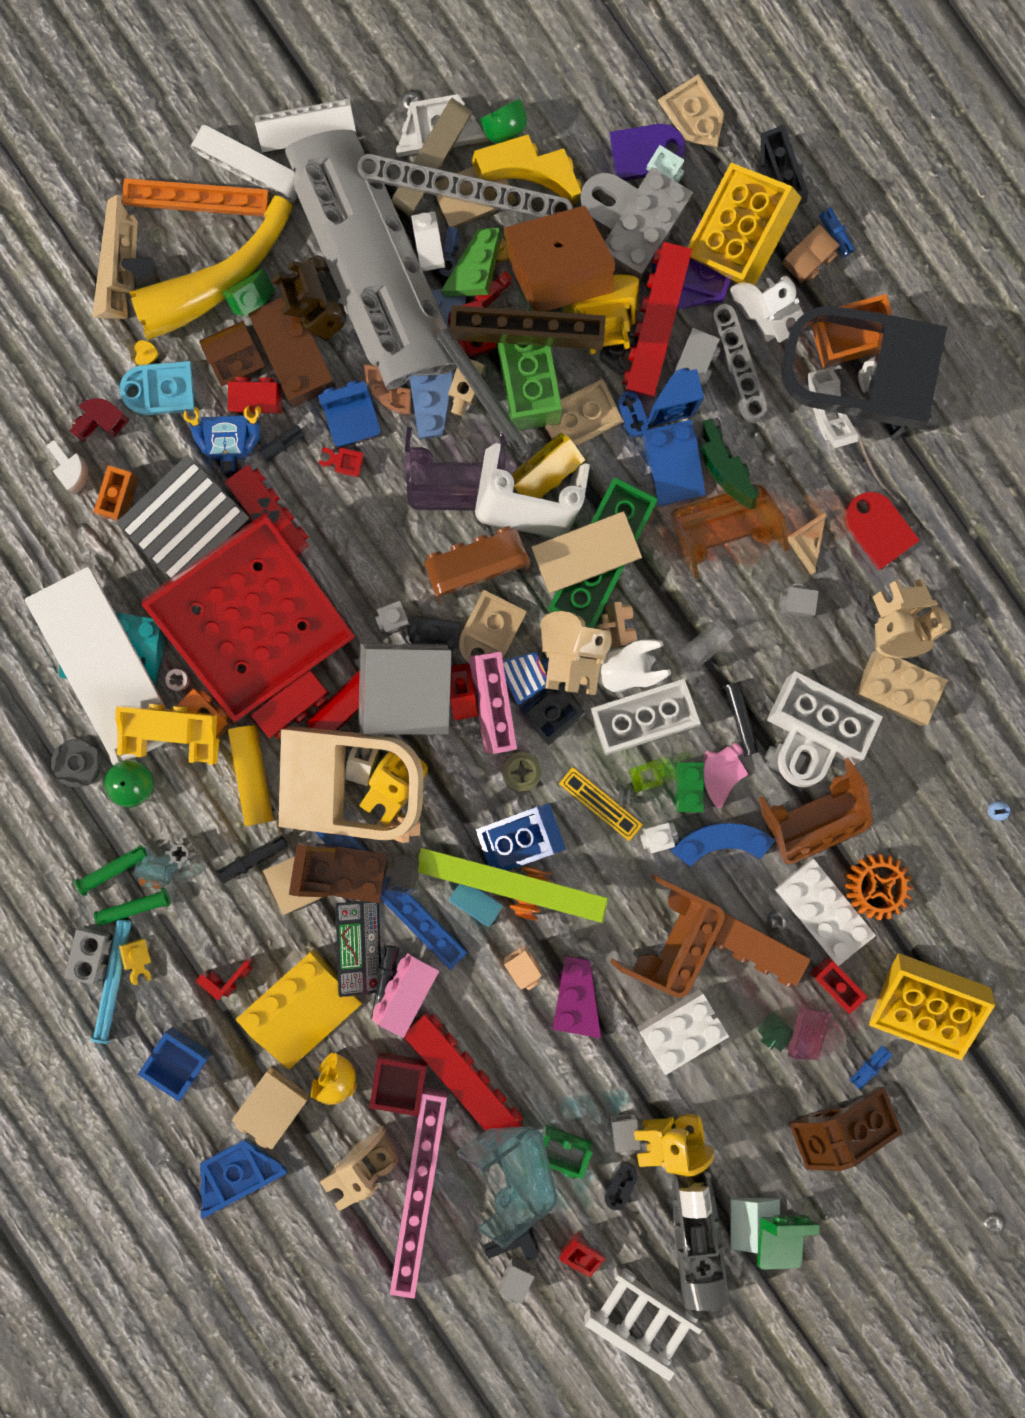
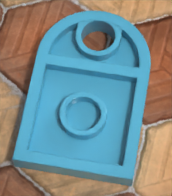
M186 361L133 367L126 372L120 383L122 401L130 410L140 415L181 413L185 409H187V412L194 411L196 406L192 363ZM134 385L138 386V394L135 397H128V388Z

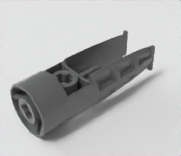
M708 1169L704 1170L703 1173L705 1187L709 1186L712 1213L709 1215L712 1248H707L705 1226L698 1224L690 1226L692 1250H687L678 1178L676 1174H670L672 1177L674 1230L683 1305L686 1309L693 1311L720 1309L727 1306L730 1302L721 1229L710 1178L711 1174ZM718 1256L720 1272L714 1271L715 1267L711 1257ZM683 1257L690 1259L689 1264L693 1273L685 1275ZM704 1260L706 1263L703 1266L704 1269H699L700 1261Z

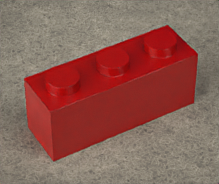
M308 670L251 716L269 738L277 737V739H280L281 729L288 728L294 722L297 724L302 722L309 716L307 711L314 706L317 709L327 702L326 696L330 692L312 670Z

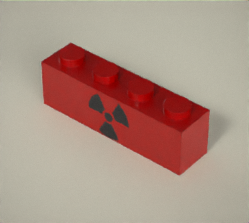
M246 465L227 479L225 483L253 521L266 512L296 555L309 547V544L306 542L309 536L301 526L295 527L292 523L294 516L286 506L283 509L277 503L280 497L272 487L269 489L265 487L263 481L266 479L258 468L253 470L249 465Z

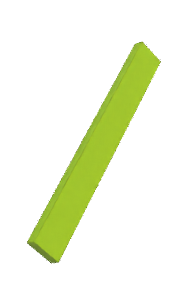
M421 848L415 872L600 923L604 921L609 901L608 897L426 848Z

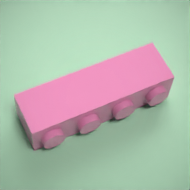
M490 652L469 656L484 753L496 754L516 750L517 746L501 652Z

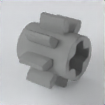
M180 838L179 844L171 841V850L165 852V854L170 855L171 860L169 864L178 863L179 869L184 867V862L188 865H193L194 862L191 858L198 855V852H195L192 848L195 843L187 844L185 838ZM182 849V851L186 852V856L182 857L177 851Z

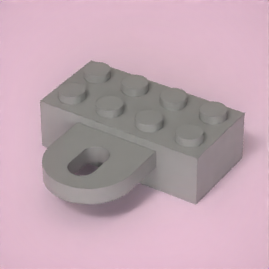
M651 167L638 189L610 173H600L592 176L582 188L580 204L581 206H586L594 223L610 232L605 240V244L615 261V269L624 275L637 277L640 284L654 260L656 249H661L663 242L667 241L689 206L693 192ZM595 190H601L613 197L616 203L611 207L605 206L592 197V193Z

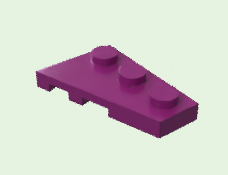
M565 955L553 1030L601 1038L590 960Z

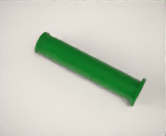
M139 845L82 879H75L74 883L77 890L82 896H86L88 891L139 862L148 859L145 848Z
M163 888L161 892L95 911L94 920L97 926H102L103 924L164 905L169 907L171 904L167 890Z

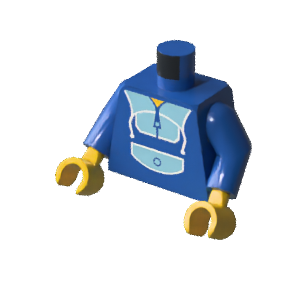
M248 405L244 410V416L201 417V421H198L200 411L197 407H194L196 414L194 417L189 416L187 409H185L184 419L190 423L189 426L195 442L203 454L208 455L213 461H220L221 473H235V460L247 459V455L253 451L259 441L260 429L259 420L257 419L261 414L259 406L255 409L256 414L250 413V405Z

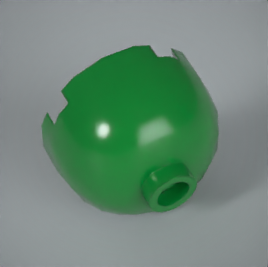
M518 99L499 108L492 114L484 116L478 120V123L485 136L491 142L498 144L518 138V135L525 130L527 125V115L521 99Z

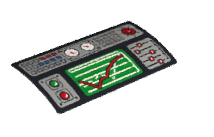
M368 901L336 903L339 997L373 994L376 992L379 973L377 969L381 965L379 903Z

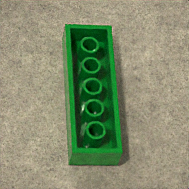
M614 477L591 524L624 511L637 542L658 499ZM624 566L556 591L547 612L565 611L575 613L585 621L586 627L594 628Z

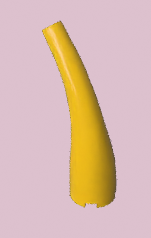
M274 196L264 213L265 219L256 233L244 246L226 260L190 274L130 291L132 304L138 320L144 327L145 331L143 333L146 339L156 338L185 326L225 299L223 291L249 277L268 255L279 238L291 214L293 205L283 197Z

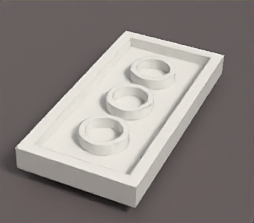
M812 858L775 888V891L837 966L876 936Z

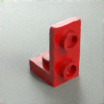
M251 956L246 959L225 985L222 983L223 979L217 973L209 972L208 970L202 973L195 982L217 1000L223 996L228 998L237 988L234 983L238 978L244 979L253 969L250 964L254 959Z

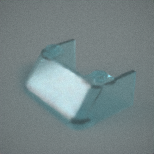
M531 1126L491 1128L457 1151L459 1157L482 1172H485L501 1160L507 1186L496 1195L494 1203L496 1213L479 1225L478 1230L503 1249L555 1207L557 1193L543 1136L537 1129Z

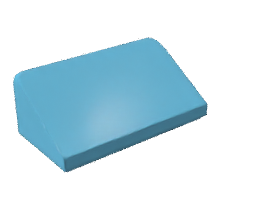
M462 884L457 886L449 898L451 903L487 927L491 926L503 907L502 904L481 890Z

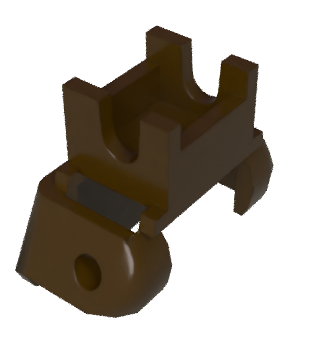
M320 255L308 258L304 263L292 260L287 265L288 270L293 271L291 274L278 273L271 279L272 284L279 285L286 305L281 310L282 314L301 318L304 328L326 342L343 328L347 317L342 303L327 302L317 273L321 270L330 272L325 258Z

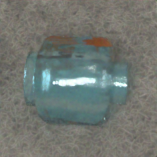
M148 855L141 863H137L135 877H138L139 884L143 887L163 889L166 884L169 885L171 883L174 868L173 865L169 864L168 859Z

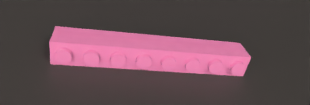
M427 1087L423 1089L390 1295L415 1299L448 1091Z

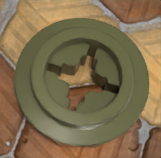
M524 752L515 753L503 765V779L510 788L516 791L530 790L537 785L541 778V766L533 755ZM520 761H522L525 769L533 770V772L525 774L524 783L521 782L519 775L511 774L512 771L519 769Z

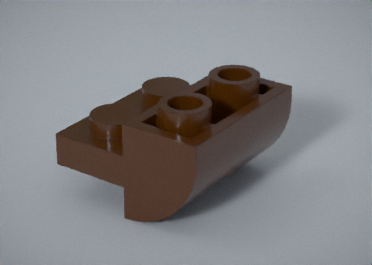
M244 320L199 340L204 355L221 387L228 384V381H235V377H243L265 367Z

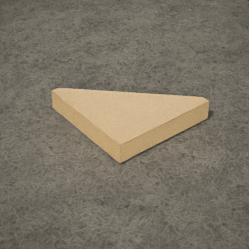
M825 512L786 538L811 575L816 572V564L823 537L822 533L827 516Z

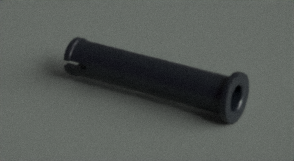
M741 681L722 686V688H725L744 755L748 756L758 753L760 750L739 685Z

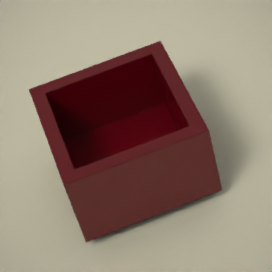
M380 1052L376 1062L369 1108L419 1116L428 1066L425 1060Z

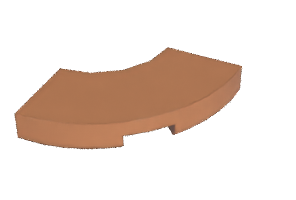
M363 365L367 385L377 401L393 412L411 415V389L401 386L391 390L387 389L378 367Z

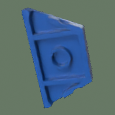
M247 1138L203 1160L200 1163L202 1219L288 1173L287 1167Z

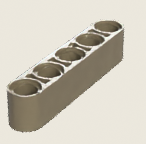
M451 98L412 164L440 170L473 111L454 98ZM415 171L411 174V181L416 185H421L424 182V176L422 173ZM398 187L391 201L394 207L411 217L426 193Z

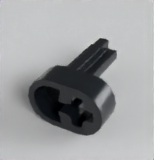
M529 1223L516 1227V1232L483 1244L488 1259L520 1246L528 1261L541 1256L538 1242Z

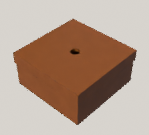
M586 206L504 227L508 261L532 311H549L613 293L615 261Z

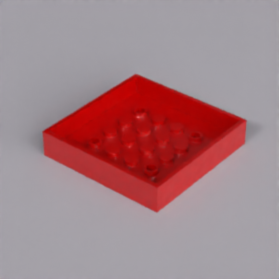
M266 512L142 599L141 604L233 722L242 718L355 638L353 631ZM255 562L263 564L260 570L253 568ZM194 605H198L201 607V611L194 613L191 608ZM299 622H305L307 624L306 627L299 629L297 627ZM240 664H244L246 666V669L244 671H239L237 669V666Z

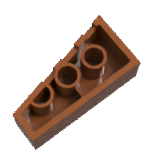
M724 912V922L712 946L722 951L726 947L734 952L732 955L734 958L743 963H746L748 959L756 964L754 967L756 970L765 975L771 972L779 976L777 981L789 988L792 984L797 986L811 958L798 953L793 948L776 941L765 933L755 930L750 925Z

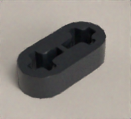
M622 1162L618 1164L605 1189V1203L612 1210H620L625 1206L636 1184L637 1172L631 1163ZM628 1169L630 1170V1175L632 1177H627L624 1183L622 1184V1175L620 1174V1172H626ZM618 1188H620L619 1196L621 1200H615L613 1203L609 1195H615Z

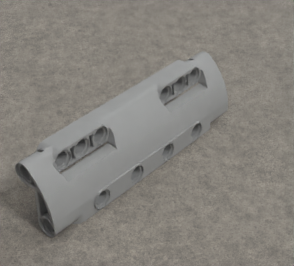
M353 130L326 131L290 144L286 148L285 153L295 173L294 188L369 362L378 367L386 388L390 390L398 388L405 384L412 376L443 375L453 371L457 366L437 338L438 333L443 329H447V326L384 184L363 179L359 175L358 162L365 153L356 132ZM365 161L362 164V170L367 174H372L376 171V166L372 161ZM321 165L323 166V168H324V170H325V173H326V175H327V177H328V180H329V182H330V184H331V187H332V189H333V191H334V194H335V196H336V198H337V200H338V203H339V205H340V207H341V210H342V212H343V214H344V217H345V219H346L345 221H344L343 216H342V214H341V212H340V209H339V207H338V205H337V202H336V200H335V198H334V196H333V193H332V191H331V189H330V186H329V184H328V182H327V179H326V177H325V175H324V172H323V170H322V168H321ZM376 292H377L378 295H379V298H380V300H381V302H382V304H383V307H384V309H385V311H386V314H387V316H388V318H389V321H390V323H391V325H392V328H393V330H394V332H395V335H396V337H397V339H398V341H399V344H400V346H401V348H402L401 351H400V348H399V346H398V344H397V341H396V339H395V337H394V334H393V332H392V330H391V327H390V325H389V323H388V320H387V318H386V316H385V314H384V311H383V309H382V307H381V304H380V302H379V300H378V297H377V295H376Z

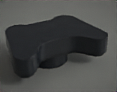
M132 257L122 260V267L134 274L138 289L161 282L155 262L151 257Z
M627 332L630 347L637 345L639 337L635 336V332ZM624 344L604 346L600 353V361L619 376H623L627 370L623 357L628 349L624 348Z

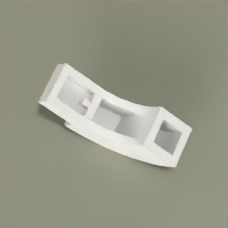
M832 367L808 373L810 391L841 396L840 380ZM813 408L825 441L830 440L834 448L858 442V433L847 415Z

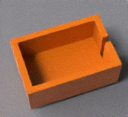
M887 293L840 306L842 308L893 315ZM829 322L811 324L823 368L876 354L880 335L878 332Z

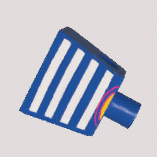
M533 652L503 660L506 682L517 706L546 687L549 658L540 661L538 654Z

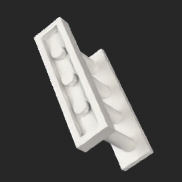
M616 1266L613 1271L615 1280L618 1281L617 1285L600 1311L597 1310L595 1312L590 1308L584 1316L585 1326L670 1381L675 1374L671 1357L689 1329L698 1334L701 1333L702 1329L699 1318L688 1309L686 1311L682 1310L636 1280V1276L628 1269L624 1268L621 1270ZM628 1287L637 1293L639 1297L623 1322L616 1326L609 1321L608 1317ZM649 1301L660 1308L643 1337L637 1340L630 1335L629 1330ZM668 1315L681 1323L663 1352L657 1353L651 1349L650 1344Z

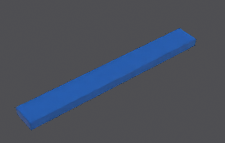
M315 832L326 844L367 850L356 837ZM385 869L381 900L451 970L468 951Z

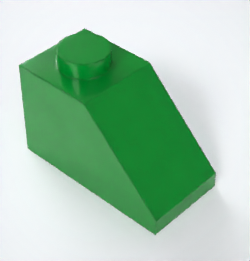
M262 268L223 291V294L235 315L246 316L263 306L273 295L275 289L265 269Z

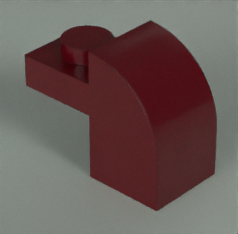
M92 398L79 405L85 414L74 420L69 431L83 443L99 425L115 437L130 419L111 402L101 398Z

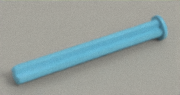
M120 919L116 923L94 1036L90 1038L92 1042L107 1044L111 1041L108 1037L123 968L119 945L128 943L131 921Z

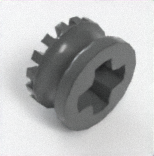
M620 785L619 807L627 805L628 808H632V786L624 788Z

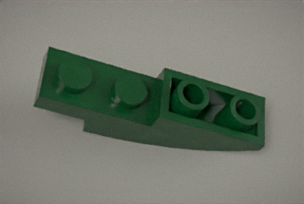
M713 419L704 420L702 423V435L706 443L702 444L701 457L707 469L717 483L732 498L750 510L755 509L759 492L757 486L750 482V471L747 464H743L739 456L732 458L729 447H724L722 431L719 426H715Z

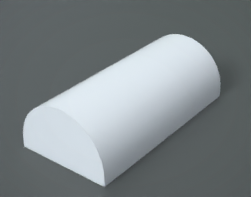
M685 679L591 708L595 728L605 755L679 733L701 724Z

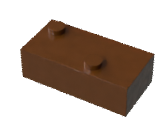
M283 297L259 307L248 315L287 399L294 408L318 397L328 388H336V385L311 332L304 328L301 318L282 314L281 310L286 305Z

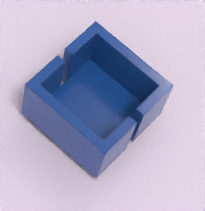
M171 1027L163 1034L153 1053L148 1057L137 1075L180 1102L188 1093L197 1079V1075L203 1070L213 1053L174 1027Z

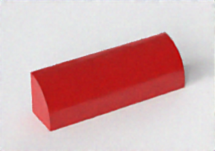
M360 670L306 720L310 728L338 731L359 711Z

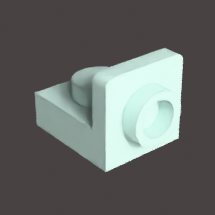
M659 145L646 169L650 171L651 167L679 183L685 172L682 170L684 159Z

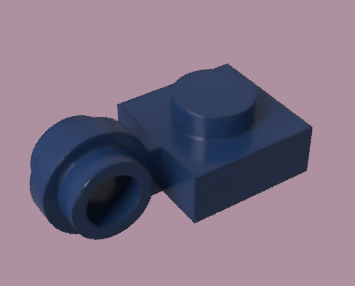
M448 226L443 258L444 263L450 262L452 264V269L447 271L444 268H438L439 272L444 276H450L457 265L452 254L453 250L459 249L461 236L457 235L458 228Z

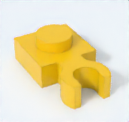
M141 938L119 945L124 969H132L130 974L131 983L138 985L137 977L141 973H143L146 981H151V974L144 967L145 964L151 963L146 940Z

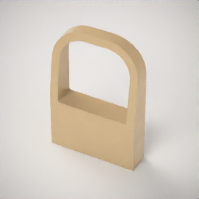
M295 726L281 729L278 827L377 840H391L404 835L416 825L422 811L423 769L417 754L408 744L396 738ZM346 746L388 750L398 755L405 763L409 773L408 811L404 821L398 827H385L344 820Z

